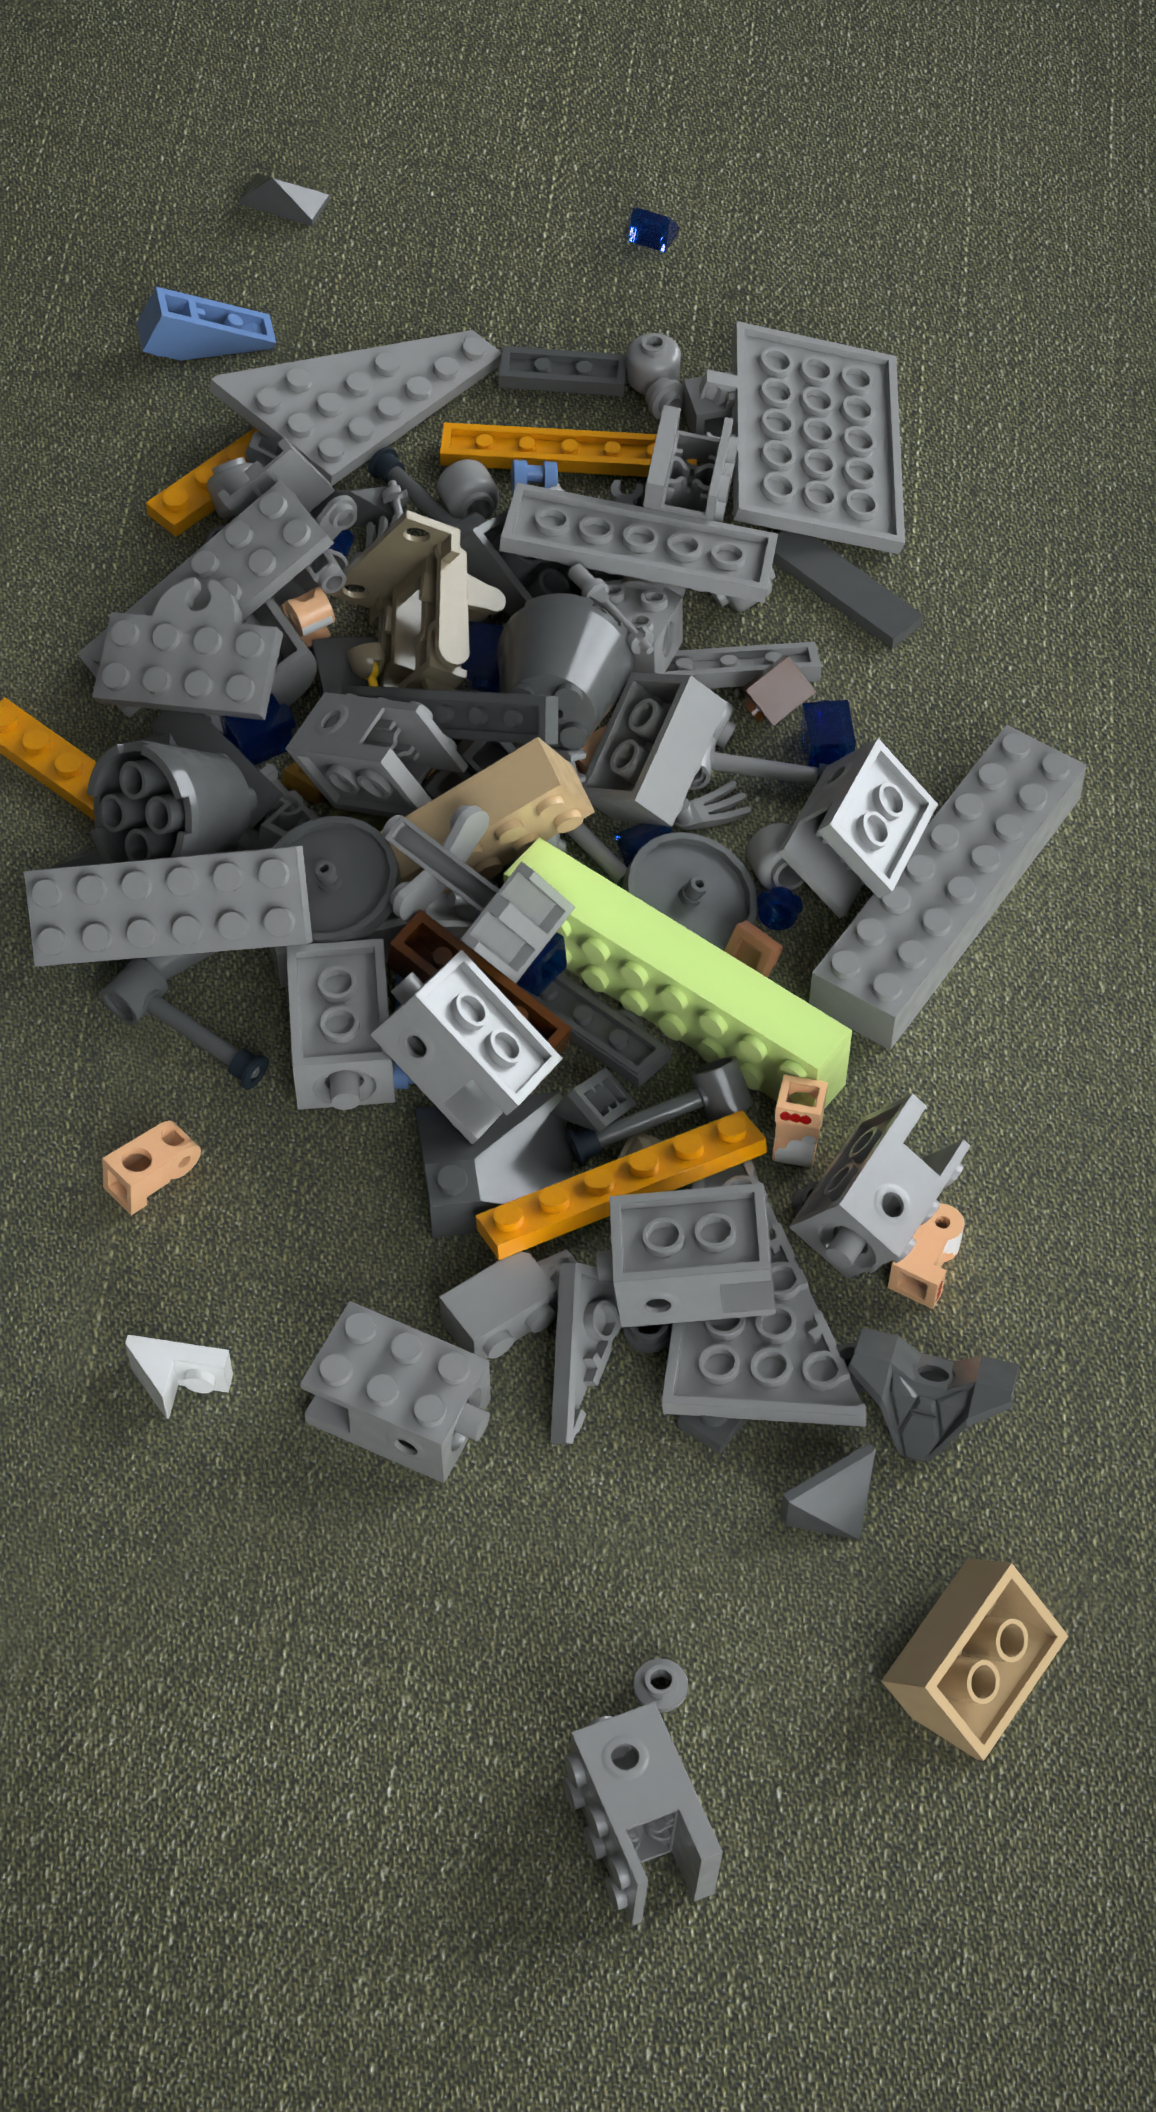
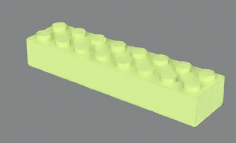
M540 837L504 873L505 883L522 861L575 906V909L541 951L553 965L558 968L568 969L582 978L592 990L606 993L620 1002L626 1010L642 1016L658 1026L668 1038L675 1041L680 1040L698 1051L700 1056L708 1063L725 1057H737L749 1089L759 1090L777 1101L784 1074L828 1082L825 1101L826 1108L846 1085L852 1030ZM796 1092L790 1095V1099L794 1104L812 1107L817 1102L812 1095L805 1092Z

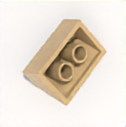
M967 1558L881 1681L911 1718L976 1760L984 1761L1064 1644L1068 1635L1012 1563Z

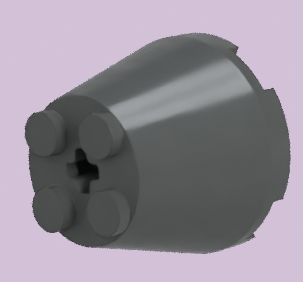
M565 593L541 595L526 601L525 606L512 615L506 624L504 623L498 640L496 657L501 693L559 696L558 744H551L549 746L555 749L578 750L584 747L588 737L620 699L633 671L635 655L629 648L627 641L629 633L622 622L617 624L606 613L592 606L593 600ZM516 743V744H517L519 747H522V746L525 745L526 743Z
M144 740L117 744L108 749L97 761L90 776L87 794L94 796V815L97 828L90 830L95 846L105 863L219 853L236 843L243 836L249 824L250 814L255 812L258 801L255 791L247 785L240 769L226 754H215Z

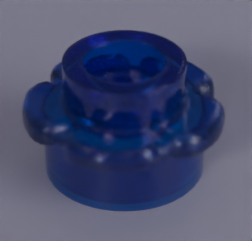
M773 887L770 891L761 892L757 898V906L760 907L759 918L766 927L773 930H786L790 928L798 919V913H801L803 910V903L800 897L794 895L786 887Z

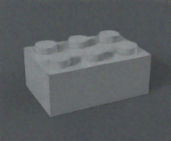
M631 672L585 774L586 781L581 783L592 806L613 820L672 827L676 817L682 810L683 801L695 775L701 767L703 756L713 734L719 727L720 718L728 702L691 675Z

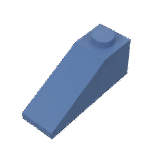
M155 287L137 321L143 352L180 361L273 349L276 345L270 314L160 287Z

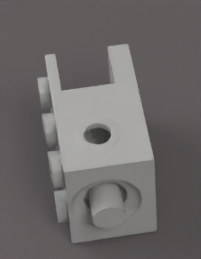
M663 405L646 482L643 507L723 523L739 437L731 436L733 418L725 417L719 439L679 431L681 408ZM697 459L705 464L701 466L692 465L686 460Z
M324 692L285 748L335 809L391 818L395 815L405 817L432 801L420 785L431 769L464 773L468 767L467 763L456 751V743L442 733L432 720L433 714L423 704L416 701H410L409 703L392 701L383 697H378L377 699L360 697L351 693L343 695Z
M877 738L826 766L778 853L840 919L846 916L862 885L866 884L878 898L893 891L938 803L880 739Z
M383 939L286 946L292 1068L298 1110L329 1107L348 1110L358 1105L395 1103L394 1060L370 1036L389 1017Z
M460 950L424 984L413 972L403 979L391 991L401 1005L370 1034L383 1048L385 1053L396 1062L471 1144L475 1143L503 1112L507 1116L516 1109L563 1059L463 950Z
M913 1093L860 1119L789 1226L792 1231L847 1279L866 1271L873 1273L883 1264L890 1261L897 1263L903 1260L916 1244V1239L913 1238V1235L919 1226L926 1223L940 1206V1202L937 1200L938 1196L944 1188L951 1185L959 1177L964 1168L960 1162L970 1148V1145L964 1139L921 1159L904 1144L905 1139L927 1107Z
M764 1183L609 1196L612 1250L596 1251L599 1282L613 1280L621 1328L776 1314Z
M352 1301L348 1302L300 1383L301 1389L315 1394L304 1413L307 1424L442 1483H445L469 1438L478 1441L482 1437L490 1418V1413L485 1411L491 1400L488 1359Z
M655 1701L614 1717H599L589 1722L584 1728L571 1732L570 1753L564 1756L568 1775L562 1778L563 1788L573 1810L581 1808L588 1826L584 1827L583 1831L594 1860L603 1858L610 1877L605 1878V1884L614 1908L617 1911L625 1909L631 1926L641 1923L648 1886V1879L641 1863L672 1852L694 1902L715 1894L723 1851Z

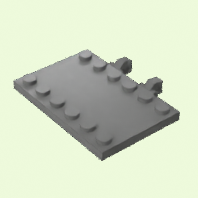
M736 321L732 331V372L723 373L706 369L699 385V399L707 398L713 400L716 405L726 402V407L732 408L733 434L731 436L739 437L733 470V520L900 554L905 544L896 356ZM707 431L706 434L704 435V436H709V437H714V438H719V439H720V437L713 436V435H712L710 432H708V431Z

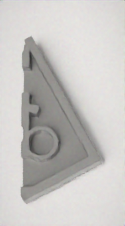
M578 1262L560 1263L550 1441L551 1444L557 1445L573 1444L576 1433L581 1430L586 1417V1413L579 1409L588 1386H598L612 1351V1341L621 1329L613 1280L599 1282L597 1267Z

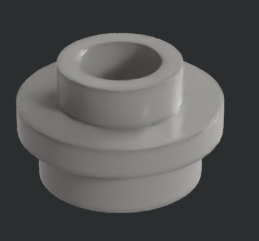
M660 378L649 387L645 396L649 412L655 418L660 419L663 405L682 408L684 404V386L674 379Z
M653 1659L644 1663L637 1670L633 1682L634 1694L642 1706L655 1701L660 1713L669 1712L679 1707L685 1700L688 1691V1679L684 1670L677 1663L668 1659ZM662 1677L668 1679L671 1685L666 1689L659 1690L652 1686L651 1681Z

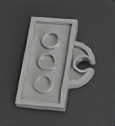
M195 577L186 578L171 586L158 600L152 616L111 612L92 698L100 704L265 720L283 633L277 627L242 624V612L236 598L218 581L211 578L207 585L211 594L209 604L202 610L193 611V602L201 592V583Z

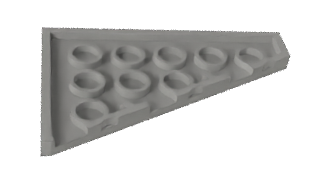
M469 330L220 374L211 379L210 392L277 446H279V441L286 438L333 486L371 459L378 450L392 444L498 368L502 352L475 331Z
M748 1160L693 1182L692 1189L761 1182H759L752 1161ZM765 1191L776 1314L673 1323L662 1395L663 1414L705 1415L736 1419L866 1427V1406L860 1400L851 1380L850 1371L844 1359L840 1357L837 1343L822 1311H819L808 1287V1281L803 1270L799 1268L795 1260V1253L781 1223H778Z

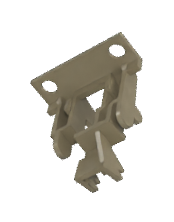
M406 510L343 570L347 578L345 585L335 593H326L370 609L369 625L378 628V643H381L385 656V667L376 679L380 682V686L455 690L467 677V670L462 669L461 665L469 657V638L474 634L475 627L489 615H496L501 612L506 605V598L498 588L467 574V552L460 547V529ZM419 528L427 531L429 534L426 536H414L406 533L404 530ZM359 585L365 587L367 591L353 592L347 590L345 586ZM452 739V740H453V741H456V742H459L460 740H464V739Z

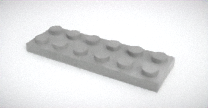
M280 479L125 613L152 616L158 600L171 586L191 577H195L201 583V592L194 599L193 611L202 610L210 602L211 594L207 585L211 578L218 581L236 598L242 612L243 622L333 545L334 542ZM107 628L77 653L95 678L98 673ZM117 705L128 718L141 709L140 707Z
M517 482L502 531L499 551L516 554L521 557H533L558 562L567 566L582 564L585 568L603 571L608 574H619L648 580L653 583L670 584L699 592H710L735 597L740 600L765 603L778 534Z
M303 846L24 871L35 967L313 943Z

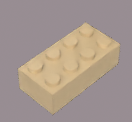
M537 737L408 814L405 818L443 846L451 831L450 820L453 813L463 805H476L488 814L489 825L466 861V864L485 879H490L498 875L503 870L504 865L520 857L539 837L547 841L559 833L570 832L579 827L583 819L595 811L573 765ZM389 843L399 865L401 883L412 881L424 869ZM446 887L441 893H451L453 891Z

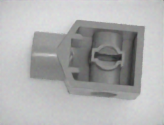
M623 576L621 580L604 581L609 587L608 596L610 602L639 632L640 626H646L654 634V641L652 643L654 651L651 654H647L640 648V654L634 653L635 659L632 672L664 674L683 642V597L686 588L664 583H653L629 576ZM597 605L594 606L603 611L604 613H606L618 624V622L605 609H602Z

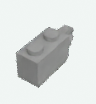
M567 1249L538 1262L535 1261L530 1253L519 1252L501 1259L439 1296L441 1323L462 1349L485 1359L498 1358L506 1353L516 1340L530 1332H540L554 1321L558 1310L557 1290L560 1263L577 1261Z

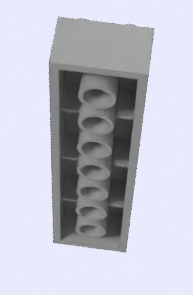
M1006 724L927 825L893 891L881 898L873 894L812 972L809 1004L841 1024L891 1050L1078 803L1087 765Z

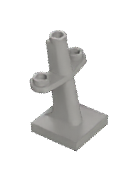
M283 438L278 442L283 450L281 454L265 467L257 460L244 472L249 481L232 495L225 489L217 495L223 504L233 514L238 516L280 479L308 512H311L335 490L329 481L286 438ZM337 496L328 502L315 521L333 541L342 530L350 528L356 522L357 505L350 496ZM329 548L306 567L313 580L326 593H335L346 583V575Z
M463 805L453 813L450 820L451 831L443 846L404 816L395 815L390 818L383 828L382 834L384 839L424 869L412 881L402 882L393 890L390 896L393 912L402 920L410 921L420 909L424 911L448 887L481 913L460 940L516 984L575 909V906L522 861L500 889L466 864V861L489 825L488 814L476 805Z

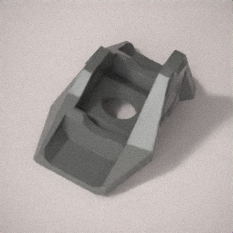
M862 1327L857 1338L855 1350L848 1370L879 1405L898 1454L920 1462L931 1461L966 1427L1012 1408L1013 1394L1019 1377V1364L986 1356L953 1361L920 1353L898 1335Z

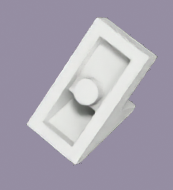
M127 1335L125 1345L130 1367L166 1419L170 1417L178 1385L185 1386L198 1393H210L213 1390L229 1393L233 1377L229 1350Z

